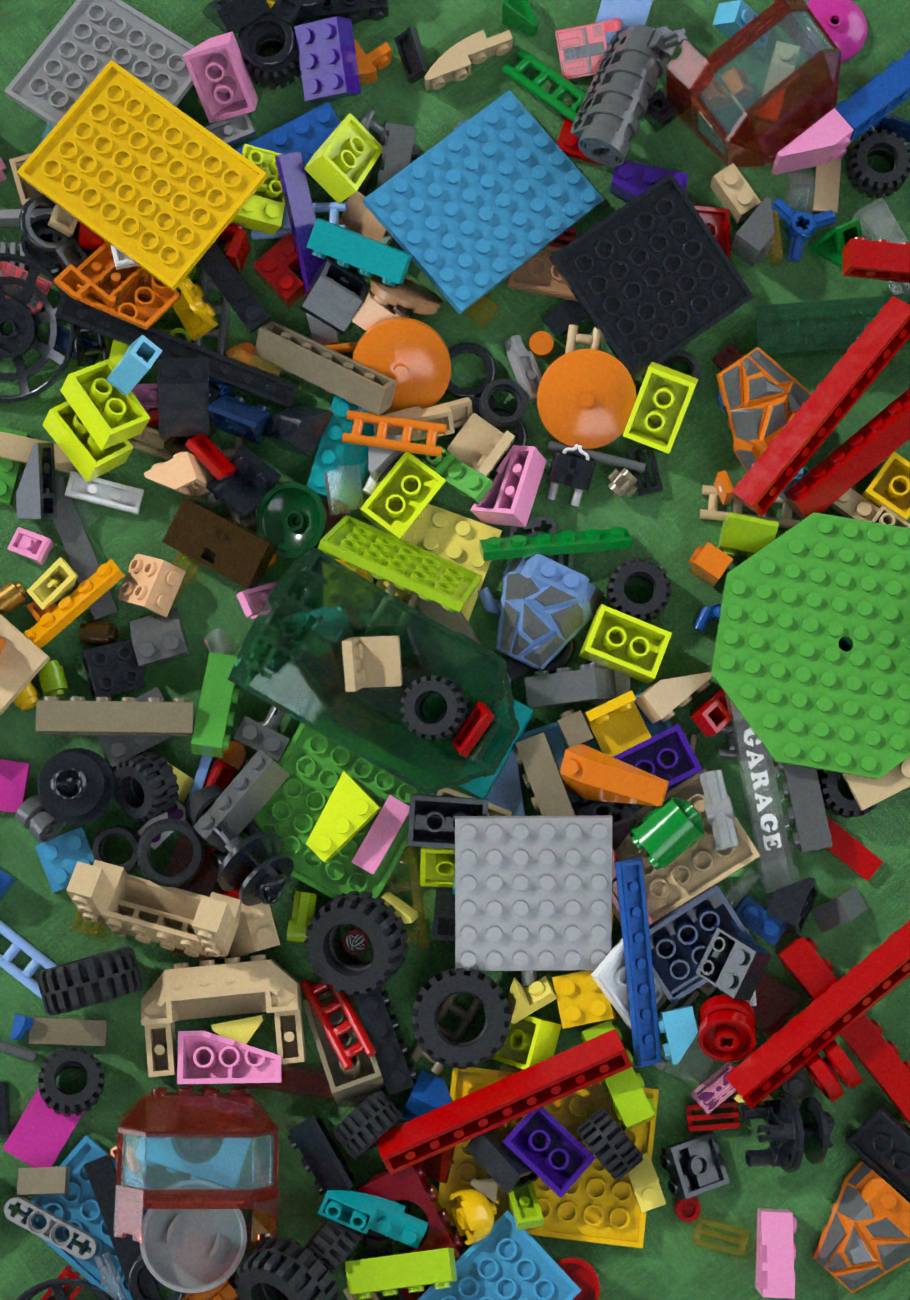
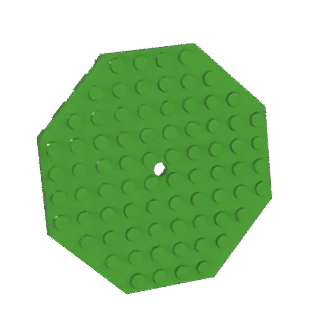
M813 512L726 574L711 675L719 683L736 710L741 713L748 723L747 725L759 741L763 743L775 762L879 779L910 757V528ZM847 638L852 644L850 651L845 652L839 648L838 643L840 639Z

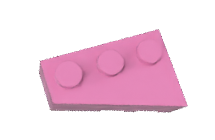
M758 1208L755 1288L762 1297L795 1299L794 1260L796 1259V1245L793 1242V1233H796L797 1219L793 1217V1213L789 1209Z

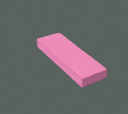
M389 795L354 856L352 863L375 875L407 819L410 806Z

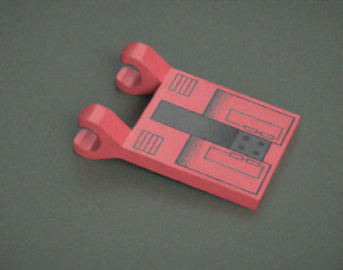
M620 18L555 31L562 75L565 79L594 75L607 49L605 32L621 30Z
M0 261V270L3 271L1 276H12L26 280L28 271L6 261ZM38 276L35 286L48 296L53 283ZM14 284L1 285L5 299L18 300L23 287ZM34 293L31 294L27 306L34 315L40 314L44 306Z

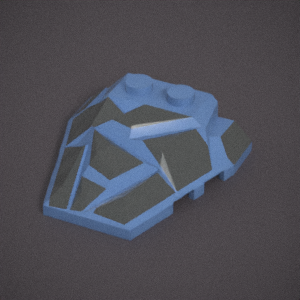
M536 554L533 557L510 559L503 574L504 583L500 602L501 613L498 621L496 650L542 671L563 647L578 634L583 626L594 617L604 593L597 586L588 583L589 578L543 555Z

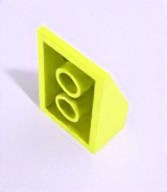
M349 113L314 153L304 169L340 204L359 189L382 153L383 146Z

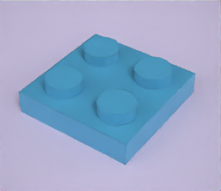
M83 826L57 836L46 843L35 845L53 893L68 887L77 861L93 865L95 861L92 846Z

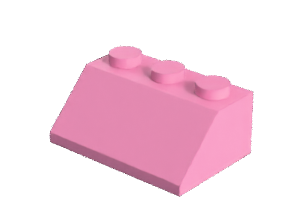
M233 32L209 38L183 54L184 61L209 123L255 111L258 96Z

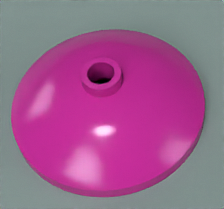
M810 0L802 7L797 16L795 36L802 51L813 60L824 64H839L853 58L863 47L867 37V21L863 11L852 0ZM835 19L838 24H833L830 20Z

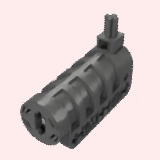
M636 25L617 33L612 38L571 127V133L579 138L578 147L585 156L605 166L616 167L623 164L630 149L629 140L635 137L639 129L638 120L643 118L649 105L647 99L654 95L658 86L657 78L663 75L676 46L687 41L688 37L684 35L685 29L681 28L671 31L666 26L655 29L645 25Z

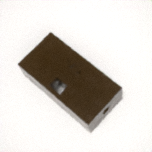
M186 497L183 498L162 541L246 589L258 587L278 547V544L220 512L196 499Z

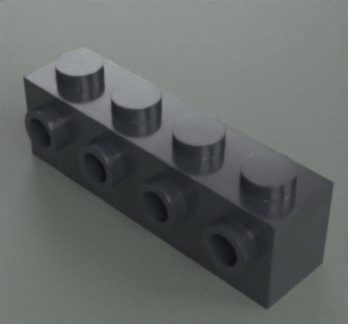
M326 0L322 5L313 9H303L293 23V27L336 16L351 19L352 24L369 19L378 21L384 17H389L387 0Z
M380 988L377 991L373 990L367 995L357 994L355 999L368 1036L376 1050L375 1055L389 1094L392 1095L415 1085L414 1079L418 1077L413 1063L409 1065L407 1063L405 1055L409 1054L404 1039L399 1040L396 1030L400 1029L395 1014L390 1015L387 1006L391 1005L387 991H382Z

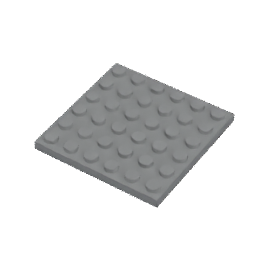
M76 0L5 89L4 93L6 97L55 127L110 60H112L171 104L177 106L194 84L183 54L195 46L121 0Z
M612 815L455 816V971L456 968H464V971H471V969L476 971L595 970L611 951Z

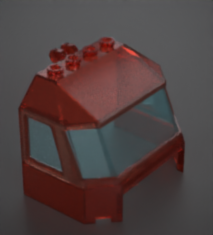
M774 0L770 7L706 58L684 39L680 45L683 51L677 60L672 58L666 67L667 98L673 106L678 108L677 116L727 166L734 163L736 167L763 168L766 164L775 161L776 155L780 150L837 105L841 51L804 0Z
M186 1085V1088H178V1092H167V1088L154 1087L151 1088V1092H145L118 1117L114 1237L125 1238L126 1234L133 1235V1241L142 1243L143 1209H253L252 1242L259 1241L261 1234H265V1237L268 1238L277 1236L279 1127L275 1118L250 1092H246V1089L231 1088L230 1092H220L219 1088H209V1085H203L201 1092H194L193 1085Z

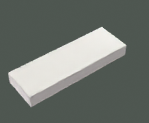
M74 471L70 473L65 491V496L136 515L139 513L144 494L143 489L101 478H95L87 483L80 473Z

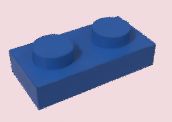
M745 895L735 909V913L745 927L749 928V930L770 945L775 946L786 929L769 920L764 907Z

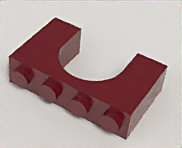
M421 1162L392 1175L386 1169L359 1183L355 1190L356 1192L378 1196L391 1201L408 1200L420 1206L427 1215L429 1232L421 1240L418 1248L415 1249L408 1246L396 1252L395 1255L454 1248L455 1259L461 1256L462 1246H464L463 1239L458 1231L454 1232L450 1224V1214L446 1208L442 1209L440 1206L438 1192L433 1184L429 1185L425 1177L427 1175L426 1170Z

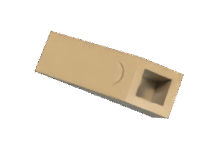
M711 672L660 680L641 693L635 702L652 724L659 720L664 723L675 714L673 709L678 705L682 708L693 699L690 696L693 692L697 691L700 693L710 685L708 680L712 677Z

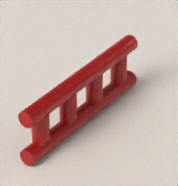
M304 980L300 983V987L345 1071L353 1068L354 1064L351 1058L364 1051L367 1057L376 1054L371 1040L344 991L342 993L333 990L334 986L331 984L326 986L322 980L314 985H311L309 980ZM330 987L336 999L322 1006L317 994ZM341 1008L347 1021L334 1028L328 1015ZM353 1029L359 1042L345 1049L339 1037Z

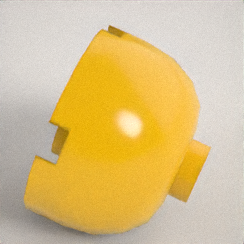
M465 1189L452 1193L450 1201L454 1199L455 1206L450 1208L457 1231L461 1236L465 1235L468 1239L464 1243L471 1245L486 1238L493 1229L494 1216L497 1215L495 1203L492 1200H488L478 1190Z

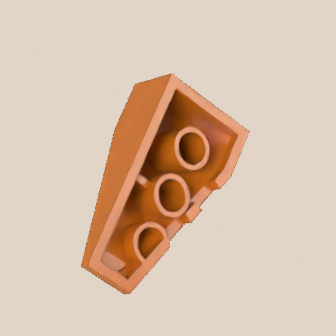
M578 744L565 750L560 770L566 790L591 801L662 806L669 784L667 780L584 744Z

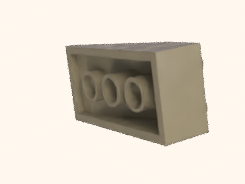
M332 991L317 996L322 1006L336 999ZM346 994L367 1033L355 996ZM304 1000L303 1005L336 1104L386 1087L375 1055L367 1057L363 1051L351 1058L354 1064L353 1068L347 1071L344 1070L308 1000ZM341 1008L328 1015L334 1028L347 1021ZM353 1029L339 1037L345 1049L359 1042Z

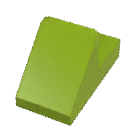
M533 1183L507 1194L509 1213L514 1217L518 1230L544 1226V1217Z

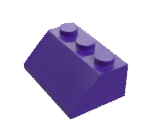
M543 1107L522 1116L502 1141L560 1198L596 1158Z

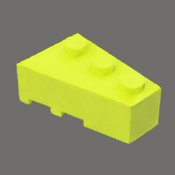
M343 771L306 844L323 862L328 863L382 808L347 772Z

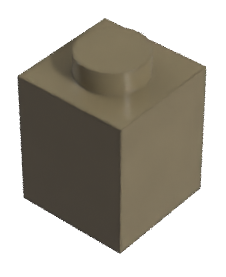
M574 709L560 714L561 719L557 721V725L568 748L593 740L581 710L575 712Z

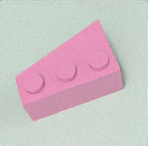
M513 445L496 470L498 474L493 480L494 485L478 504L474 503L470 510L485 524L526 527L547 460L534 446Z

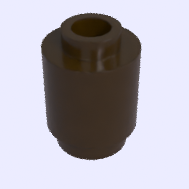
M87 621V623L80 625V643H86L87 646H104L117 642L118 629L114 627L113 622Z

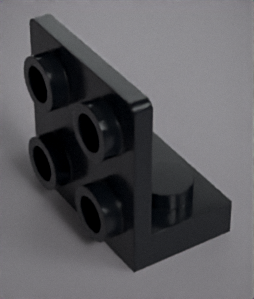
M242 444L237 448L231 460V463L237 468L234 474L221 480L214 477L207 483L206 489L242 518H245L263 501V497L276 486L281 474Z
M132 639L83 651L81 658L93 701H96V697H109L142 689L146 686L142 669L138 665Z

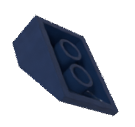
M224 395L208 406L207 410L217 429L243 437L262 446L265 439L262 434L268 420L272 417L267 407L260 404L249 405L245 403V399L236 395H232V397Z

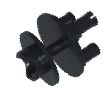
M70 748L57 753L45 764L39 776L38 794L44 809L54 819L66 824L82 825L98 819L109 808L115 794V778L110 765L102 756L88 749Z
M254 819L243 830L248 836L245 840L241 836H236L227 826L226 822L223 821L217 824L222 831L218 830L215 826L212 834L225 846L224 850L228 855L226 856L219 850H215L210 854L208 860L218 869L217 883L220 888L228 892L239 890V899L247 906L256 905L261 902L265 905L277 902L283 887L290 883L289 877L294 868V862L288 855H279L282 848L281 837L274 831H263Z
M787 1092L778 1093L774 1100H765L764 1103L757 1104L752 1110L746 1103L741 1106L740 1112L743 1121L764 1119L768 1124L757 1126V1133H766L765 1135H757L760 1143L769 1141V1147L762 1150H746L745 1160L748 1167L771 1165L772 1167H781L787 1173H794L802 1163L803 1153L810 1163L820 1164L826 1157L827 1149L833 1146L830 1141V1135L834 1128L835 1120L831 1113L823 1111L821 1104L814 1097L803 1099L800 1108H798L794 1098Z

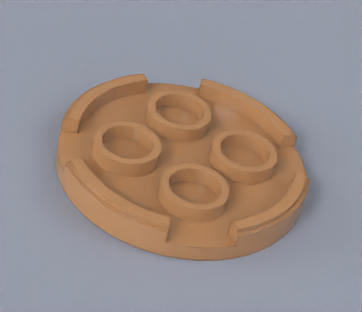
M375 274L372 275L370 290L384 302L395 307L398 304L404 308L413 309V312L417 314L431 315L439 311L442 300L429 288L406 278L403 284L396 283L395 287L382 283V277Z

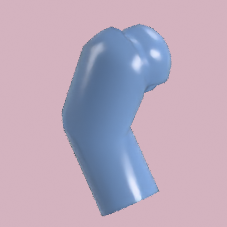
M488 587L477 591L485 611L500 617L501 600L493 599Z

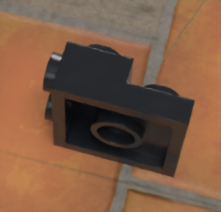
M709 1132L661 1148L663 1154L660 1155V1162L662 1167L668 1170L671 1179L668 1181V1189L673 1196H676V1199H689L730 1183L715 1132Z

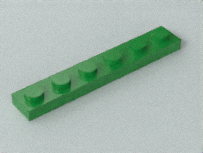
M612 527L611 529L603 530L588 529L579 532L563 531L562 533L555 534L539 533L531 536L514 535L508 538L490 537L480 540V552L483 561L533 557L536 554L550 556L632 549V538L628 529L622 527Z

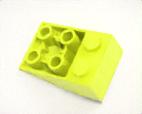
M244 144L241 155L265 171L268 177L230 224L234 223L247 229L274 235L282 226L285 206L284 194L275 156L281 155V153Z

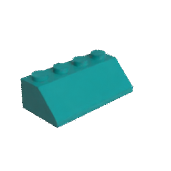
M334 396L330 409L334 414L322 435L307 486L313 489L324 501L355 509L369 465L368 446L343 443L342 435L343 433H352L354 421L347 420L348 410L369 412L356 404L348 403L344 398ZM364 422L361 435L374 436L373 424Z

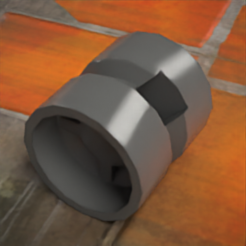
M34 795L25 800L15 814V819L24 828L29 829V833L40 843H46L53 839L60 832L64 824L54 819L44 809L39 795Z

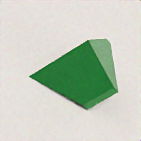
M504 0L502 5V24L529 36H536L538 23L528 0Z
M856 218L835 227L807 249L843 269L844 246L851 238L863 237L860 220Z

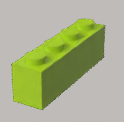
M611 1020L582 1031L580 1036L582 1043L616 1029L620 1040L623 1039L617 1025L613 1026ZM625 1049L630 1063H634L629 1049ZM633 1067L600 1081L624 1132L649 1122L654 1118L655 1104L650 1096L646 1097L643 1087H645L643 1078L639 1072L635 1073Z
M454 1248L345 1261L348 1295H356L357 1300L373 1298L372 1293L382 1291L383 1296L398 1295V1289L408 1288V1293L424 1291V1286L433 1284L434 1289L450 1288V1282L457 1281Z

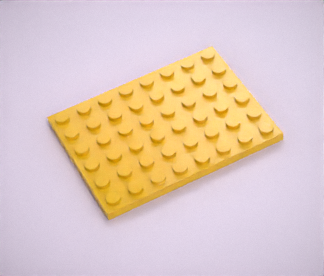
M110 60L17 171L20 178L172 291L179 286L268 177L265 171L112 60Z
M453 1067L450 1089L451 1100L453 1102L517 1072L479 1067H468L466 1069ZM601 1082L590 1085L543 1107L593 1156L595 1155L577 1133L576 1128L598 1109L602 1108L611 1115L622 1129ZM643 1087L646 1097L650 1096L655 1104V1116L651 1121L628 1130L625 1134L641 1154L648 1152L652 1161L659 1089ZM521 1117L501 1125L499 1128L509 1133ZM470 1140L443 1152L438 1202L442 1209L446 1208L451 1217L450 1224L452 1226H455L450 1208L455 1206L454 1199L450 1201V1195L465 1189L477 1190L471 1185L472 1177L492 1178L466 1149ZM595 1158L562 1198L553 1192L540 1178L532 1182L544 1217V1226L525 1229L530 1235L643 1248L646 1212L642 1213L628 1173L618 1181ZM497 1184L495 1203L497 1215L494 1216V1223L507 1210L509 1211L507 1194L499 1184Z

